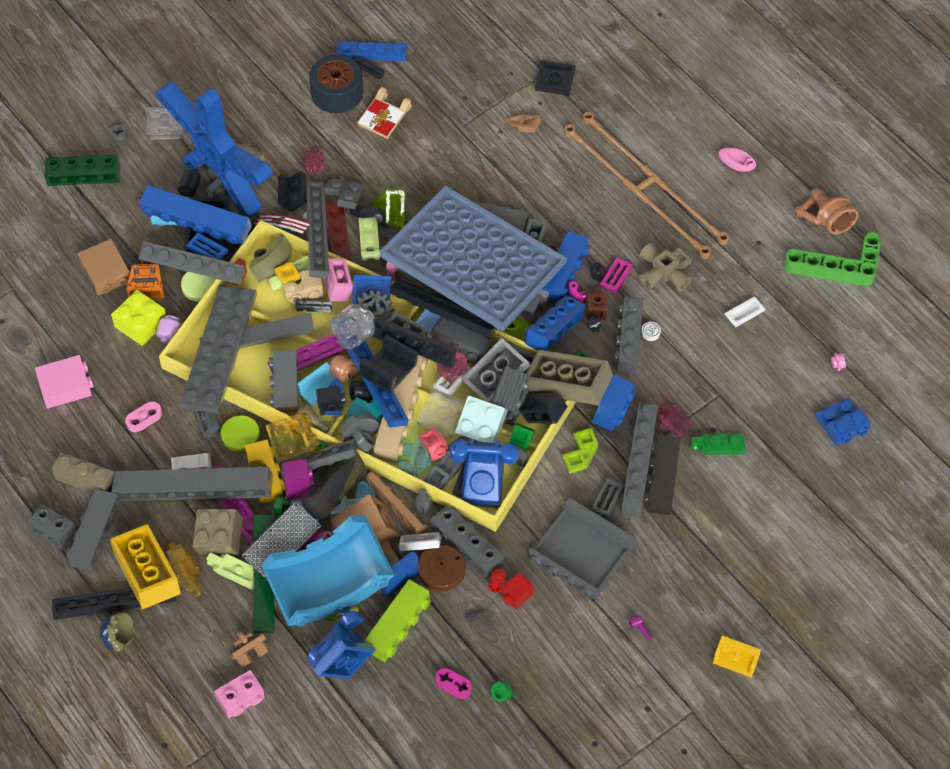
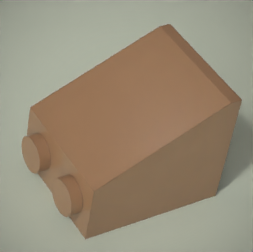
M370 494L330 519L333 524L331 528L334 531L349 516H366L379 543L386 540L390 542L402 536L386 504Z

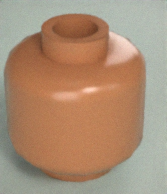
M340 354L329 362V374L334 378H338L344 383L355 378L357 367L352 359Z

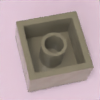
M197 509L193 548L200 555H209L210 552L215 555H238L243 517L236 509Z

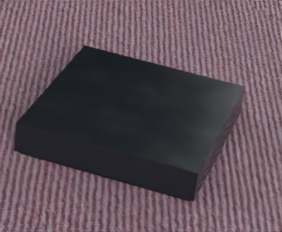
M541 60L535 91L569 96L575 73V65Z

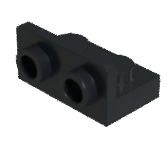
M299 171L290 178L283 175L278 176V205L290 212L306 203V173Z

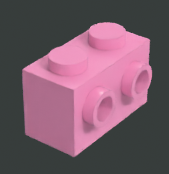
M328 258L329 276L324 278L329 301L348 302L350 294L353 293V283L346 259Z
M251 670L214 691L216 700L228 719L232 716H239L244 712V709L251 705L259 704L265 698L263 688Z

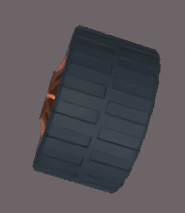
M329 55L318 60L311 67L309 73L311 97L315 105L321 110L335 114L344 113L354 109L363 98L362 70L355 60L342 55Z

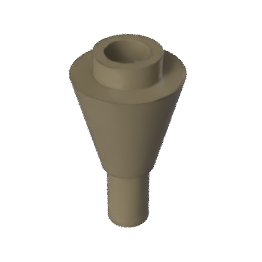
M308 405L300 407L297 411V420L327 434L330 428L320 421Z

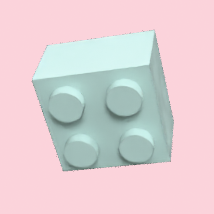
M468 396L455 433L479 442L495 443L498 440L508 410Z

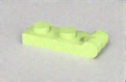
M376 217L359 218L362 261H367L370 258L380 260Z

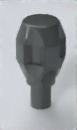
M421 488L418 495H416L414 508L418 513L426 514L432 506V498L427 494L426 489Z

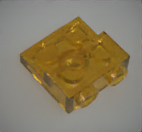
M306 412L266 425L277 463L318 450L319 440L312 433L311 427L313 422Z

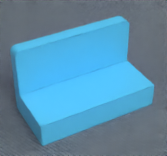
M327 362L297 384L299 396L311 408L317 404L316 389L327 388L336 379L329 374L330 365Z

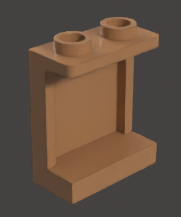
M112 239L77 253L80 265L88 274L98 296L120 286H125L128 283L130 272Z

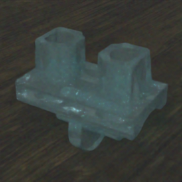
M415 439L414 444L405 443L403 454L410 457V461L400 460L398 466L399 470L416 478L419 470L424 471L425 467H430L433 463L432 458L428 457L429 452L424 451V447L421 446L422 441Z

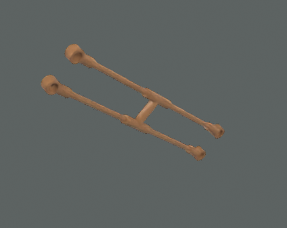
M585 112L583 114V122L590 124L615 144L648 176L647 179L636 186L588 145L584 138L575 131L573 125L568 124L565 126L564 134L567 137H572L579 144H582L621 179L623 184L637 197L652 207L683 235L699 252L700 258H709L710 248L701 245L695 238L689 236L649 200L650 198L642 190L655 182L701 221L718 238L717 241L720 245L728 243L729 235L727 233L719 231L714 225L707 222L670 189L668 184L647 165L642 164L594 119L593 113Z

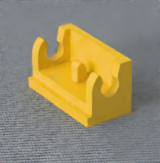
M722 636L713 664L752 677L761 649Z

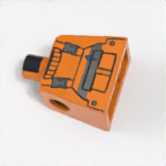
M141 260V265L132 266L126 287L128 298L138 290L150 299H164L158 264Z

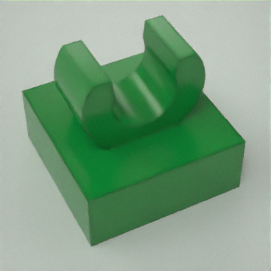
M517 423L514 426L509 443L529 449L535 430Z

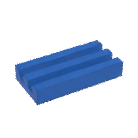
M197 233L187 244V249L218 260H222L224 255L228 254L227 248L200 233ZM210 247L216 249V250L219 251L220 253H218V252L212 250Z

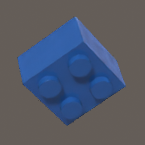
M614 374L592 422L613 432L615 426L620 427L635 396V392H633L635 384Z

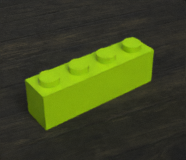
M410 579L407 581L364 640L368 644H372L376 649L372 654L374 657L385 663L389 657L392 658L397 650L396 646L400 641L403 642L406 639L411 625H416L421 611H425L430 605L429 590Z

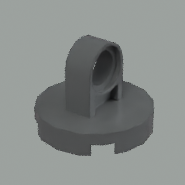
M361 413L362 416L357 418L355 415L351 416L340 428L341 437L344 442L355 439L357 445L363 451L368 452L375 446L373 437L379 429L377 419L370 413Z

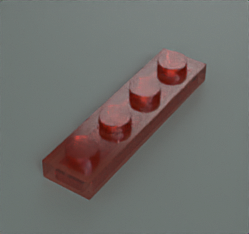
M338 203L325 204L331 252L352 262L344 207L337 206Z

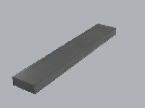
M307 313L249 326L246 328L240 349L315 332L312 315Z

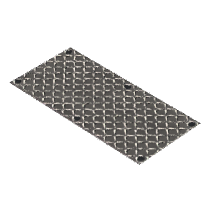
M295 501L242 556L268 580L261 566L271 553L285 552L293 549L297 551L321 525Z

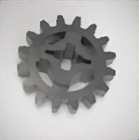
M370 290V295L368 296L364 292L363 299L357 298L359 304L353 305L357 309L353 311L354 316H356V312L359 310L371 314L370 311H373L376 307L377 312H374L372 315L388 320L393 315L390 312L394 311V307L391 306L392 301L387 300L386 294L381 296L380 291L375 295ZM381 302L385 305L386 310L380 307Z

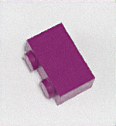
M306 459L283 462L287 500L311 496L310 489L314 488L311 466L307 467Z

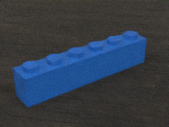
M147 185L139 202L142 213L149 217L157 216L162 221H172L180 227L186 228L187 226L199 233L206 232L214 238L220 239L221 237L227 239L232 244H244L252 226L248 217Z

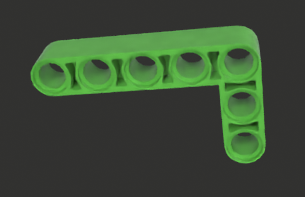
M874 232L865 235L860 260L791 249L786 254L784 268L787 272L870 286L873 284L877 272L881 237Z

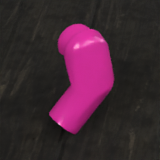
M572 281L569 283V295L581 303L586 301L588 296L584 291L578 292L577 282Z

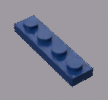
M338 41L336 55L347 56L353 60L355 57L360 56L364 60L406 61L407 43Z

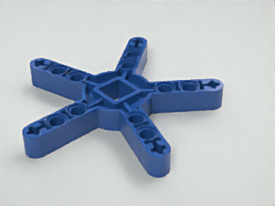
M172 81L155 92L156 97L191 136L195 149L182 157L184 165L188 169L194 170L206 163L212 170L217 172L238 212L251 217L259 212L262 206L249 182L259 186L273 175V171L266 162L235 145L225 129L219 94L213 88L208 89L195 99V107Z

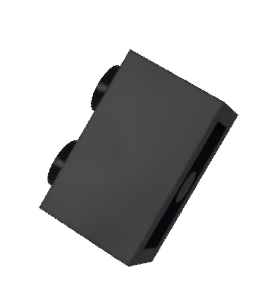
M530 393L519 408V411L527 423L557 424L568 406L559 393Z

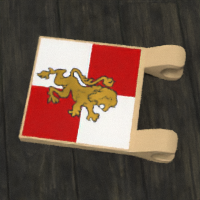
M381 87L375 99L357 122V125L388 139L403 116L412 108V105L410 104L411 100L407 98L403 100L400 108L385 102L384 100L388 97L387 89Z

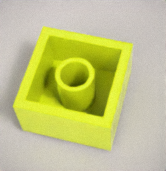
M136 290L111 316L115 328L143 346L156 333L159 320L165 318L166 312L165 308Z

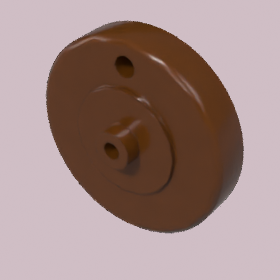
M440 544L439 548L426 549L419 557L418 576L421 582L432 590L448 591L454 589L465 577V559L461 552L452 546Z

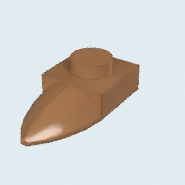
M516 115L505 119V122L518 128L519 132L535 133L541 123L540 115Z

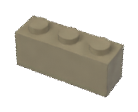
M62 452L52 466L55 480L94 493L95 489L112 492L114 471Z

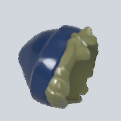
M127 612L114 613L107 616L100 627L99 633L104 646L110 651L119 652L124 650L134 639L133 633L136 631L134 621Z

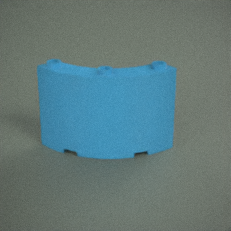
M349 516L346 521L333 531L334 535L326 540L321 538L306 545L307 549L299 552L293 549L285 552L271 553L261 566L288 626L297 625L300 627L338 613L348 612L352 606L388 585V581L394 576V573L366 516Z

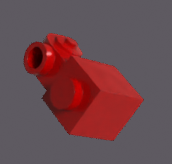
M496 569L492 572L491 581L488 583V587L493 593L499 592L502 595L503 601L508 606L512 605L516 610L533 595L534 585L521 573L507 581L506 572L502 569Z

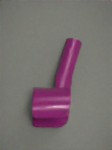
M639 615L630 617L629 624L631 628L639 627L640 631L650 641L653 637L643 625L642 617Z

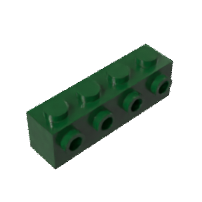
M118 154L45 158L44 176L47 186L120 183V162Z

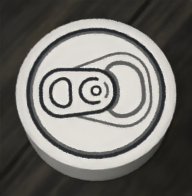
M647 322L642 326V337L648 341H655L660 336L661 328L655 322Z

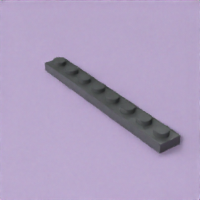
M306 181L307 222L310 223L307 227L309 277L328 278L329 261L325 187L323 182Z

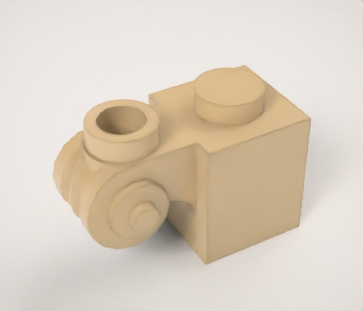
M309 270L299 272L300 284L297 285L295 282L289 281L284 285L285 298L292 303L301 299L310 300L323 297L321 279L309 277Z

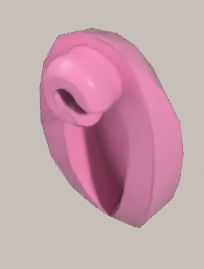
M723 148L719 150V159L732 169L746 172L756 167L753 157L736 148Z

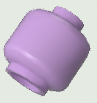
M166 315L165 318L159 320L156 336L161 339V343L168 344L182 326L180 319Z

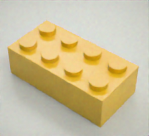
M148 524L110 539L114 556L142 610L181 594L177 577Z

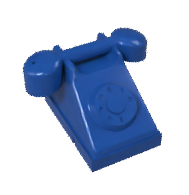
M471 439L469 444L465 440L454 441L450 445V458L458 463L465 461L461 500L473 506L500 508L504 463L514 464L518 461L519 450L517 446L512 443L501 445L500 441L490 443L476 442Z
M350 611L345 613L321 642H318L310 650L307 659L318 676L349 679L376 651L372 644H368L352 630V628L358 626L364 620L359 612Z

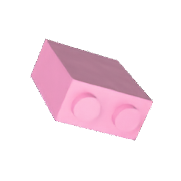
M80 355L35 368L47 409L92 396L90 388H93L91 377H86L85 373L89 371L86 361L82 362Z

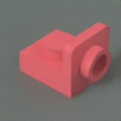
M435 428L418 436L420 444L429 452L433 462L442 458L449 451L445 438Z

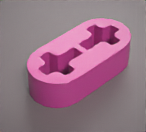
M447 668L437 671L435 675L436 685L440 689L459 699H466L471 695L472 684L468 679ZM447 675L448 680L441 682V677L444 678ZM463 685H465L466 690H462V692H460L459 687H463Z

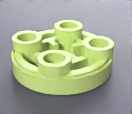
M187 272L181 280L182 292L188 299L199 303L216 279Z

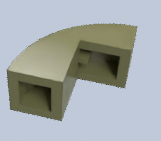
M282 235L268 242L266 254L250 261L249 269L259 283L275 273L274 269L284 265L290 258L293 248L285 236Z

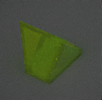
M385 190L369 204V206H376L385 210L386 220L383 223L404 227L405 190Z

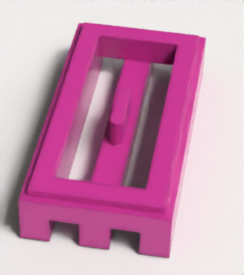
M616 257L599 287L602 289L606 288V291L609 292L611 290L616 295L632 270L633 264ZM620 263L621 265L619 269L617 270L614 277L608 284L607 281L609 280L617 265ZM627 266L622 276L618 280L617 284L613 286L616 280L618 279L619 275L623 271L624 267Z

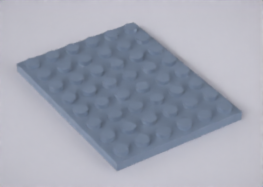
M447 186L380 250L379 255L501 331H504L567 262V258Z

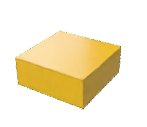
M292 262L274 269L276 276L283 286L289 281L294 282L300 279V274Z

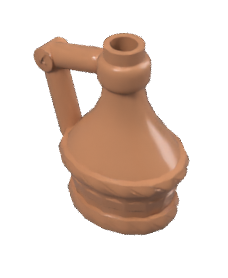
M818 188L811 191L810 199L803 205L796 207L798 217H803L816 225L826 227L827 231L832 234H840L849 230L856 223L859 216L857 209L852 207L851 201L847 197L830 198L826 196L823 190ZM815 203L819 206L817 217L807 212Z

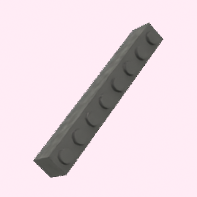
M261 465L257 467H200L198 469L180 468L174 470L163 468L160 470L142 469L140 471H131L125 469L115 471L112 493L118 494L120 501L271 497L273 475L269 467Z

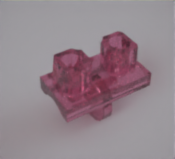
M665 402L657 415L662 421L660 428L663 431L669 429L679 439H682L691 428L693 420L689 416L683 418L680 415L681 409L677 404L670 405L668 402Z

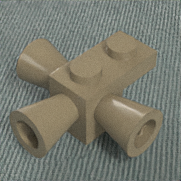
M649 243L640 252L641 258L653 264L652 270L639 275L641 284L647 290H651L659 280L664 283L671 280L679 292L685 290L691 283L692 278L680 271L691 264L692 259L680 248L672 253L666 249L660 254L654 244Z

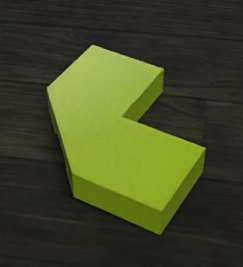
M592 428L573 433L579 450L562 455L569 474L588 468L599 444Z

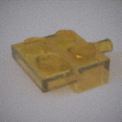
M175 542L168 545L170 550L167 551L170 559L167 561L172 570H176L179 584L184 586L188 593L192 592L198 597L204 593L196 579V576L202 573L194 556L180 543L178 545Z

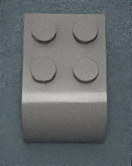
M501 338L462 378V381L485 402L490 403L503 368L509 367L526 374L530 363Z

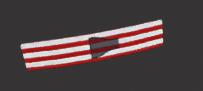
M262 214L255 222V224H258L262 220L268 224L303 233L310 225L309 222L297 218L275 214Z

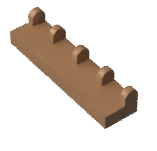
M372 471L366 475V482L372 488L375 495L386 504L389 510L412 534H423L429 529L426 524L423 525L417 519L418 515L415 512L411 513L404 505L405 501L403 499L399 500L391 492L392 488L386 486L380 480L381 476L379 474L375 475Z

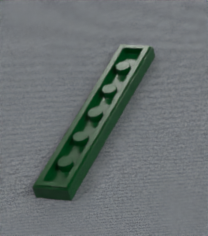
M253 515V543L274 523V515ZM253 567V633H274V593L268 580Z

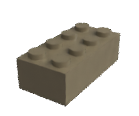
M538 350L526 373V379L529 380L527 389L531 393H559L564 400L599 405L613 378L608 361Z

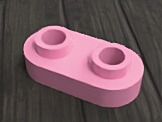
M148 402L128 414L125 419L128 430L139 432L158 421L162 416L161 406L156 402Z

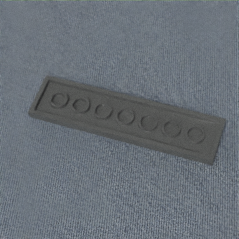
M224 285L219 286L180 402L181 408L219 414L257 297L256 290Z

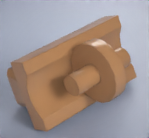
M241 631L236 634L238 640L233 645L235 648L240 645L243 647L232 653L230 658L233 662L236 660L242 668H245L253 662L248 655L249 651L253 649L259 658L269 652L264 642L266 637L262 634L248 643V640L253 638L251 632L243 635Z

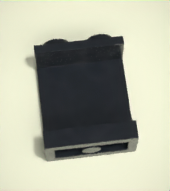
M385 335L381 350L370 361L363 358L360 362L359 376L392 393L417 366L418 352L400 343L398 340Z

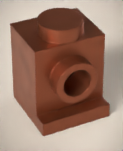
M600 290L588 293V318L593 314L594 318L598 316L599 320H606L607 293H603Z

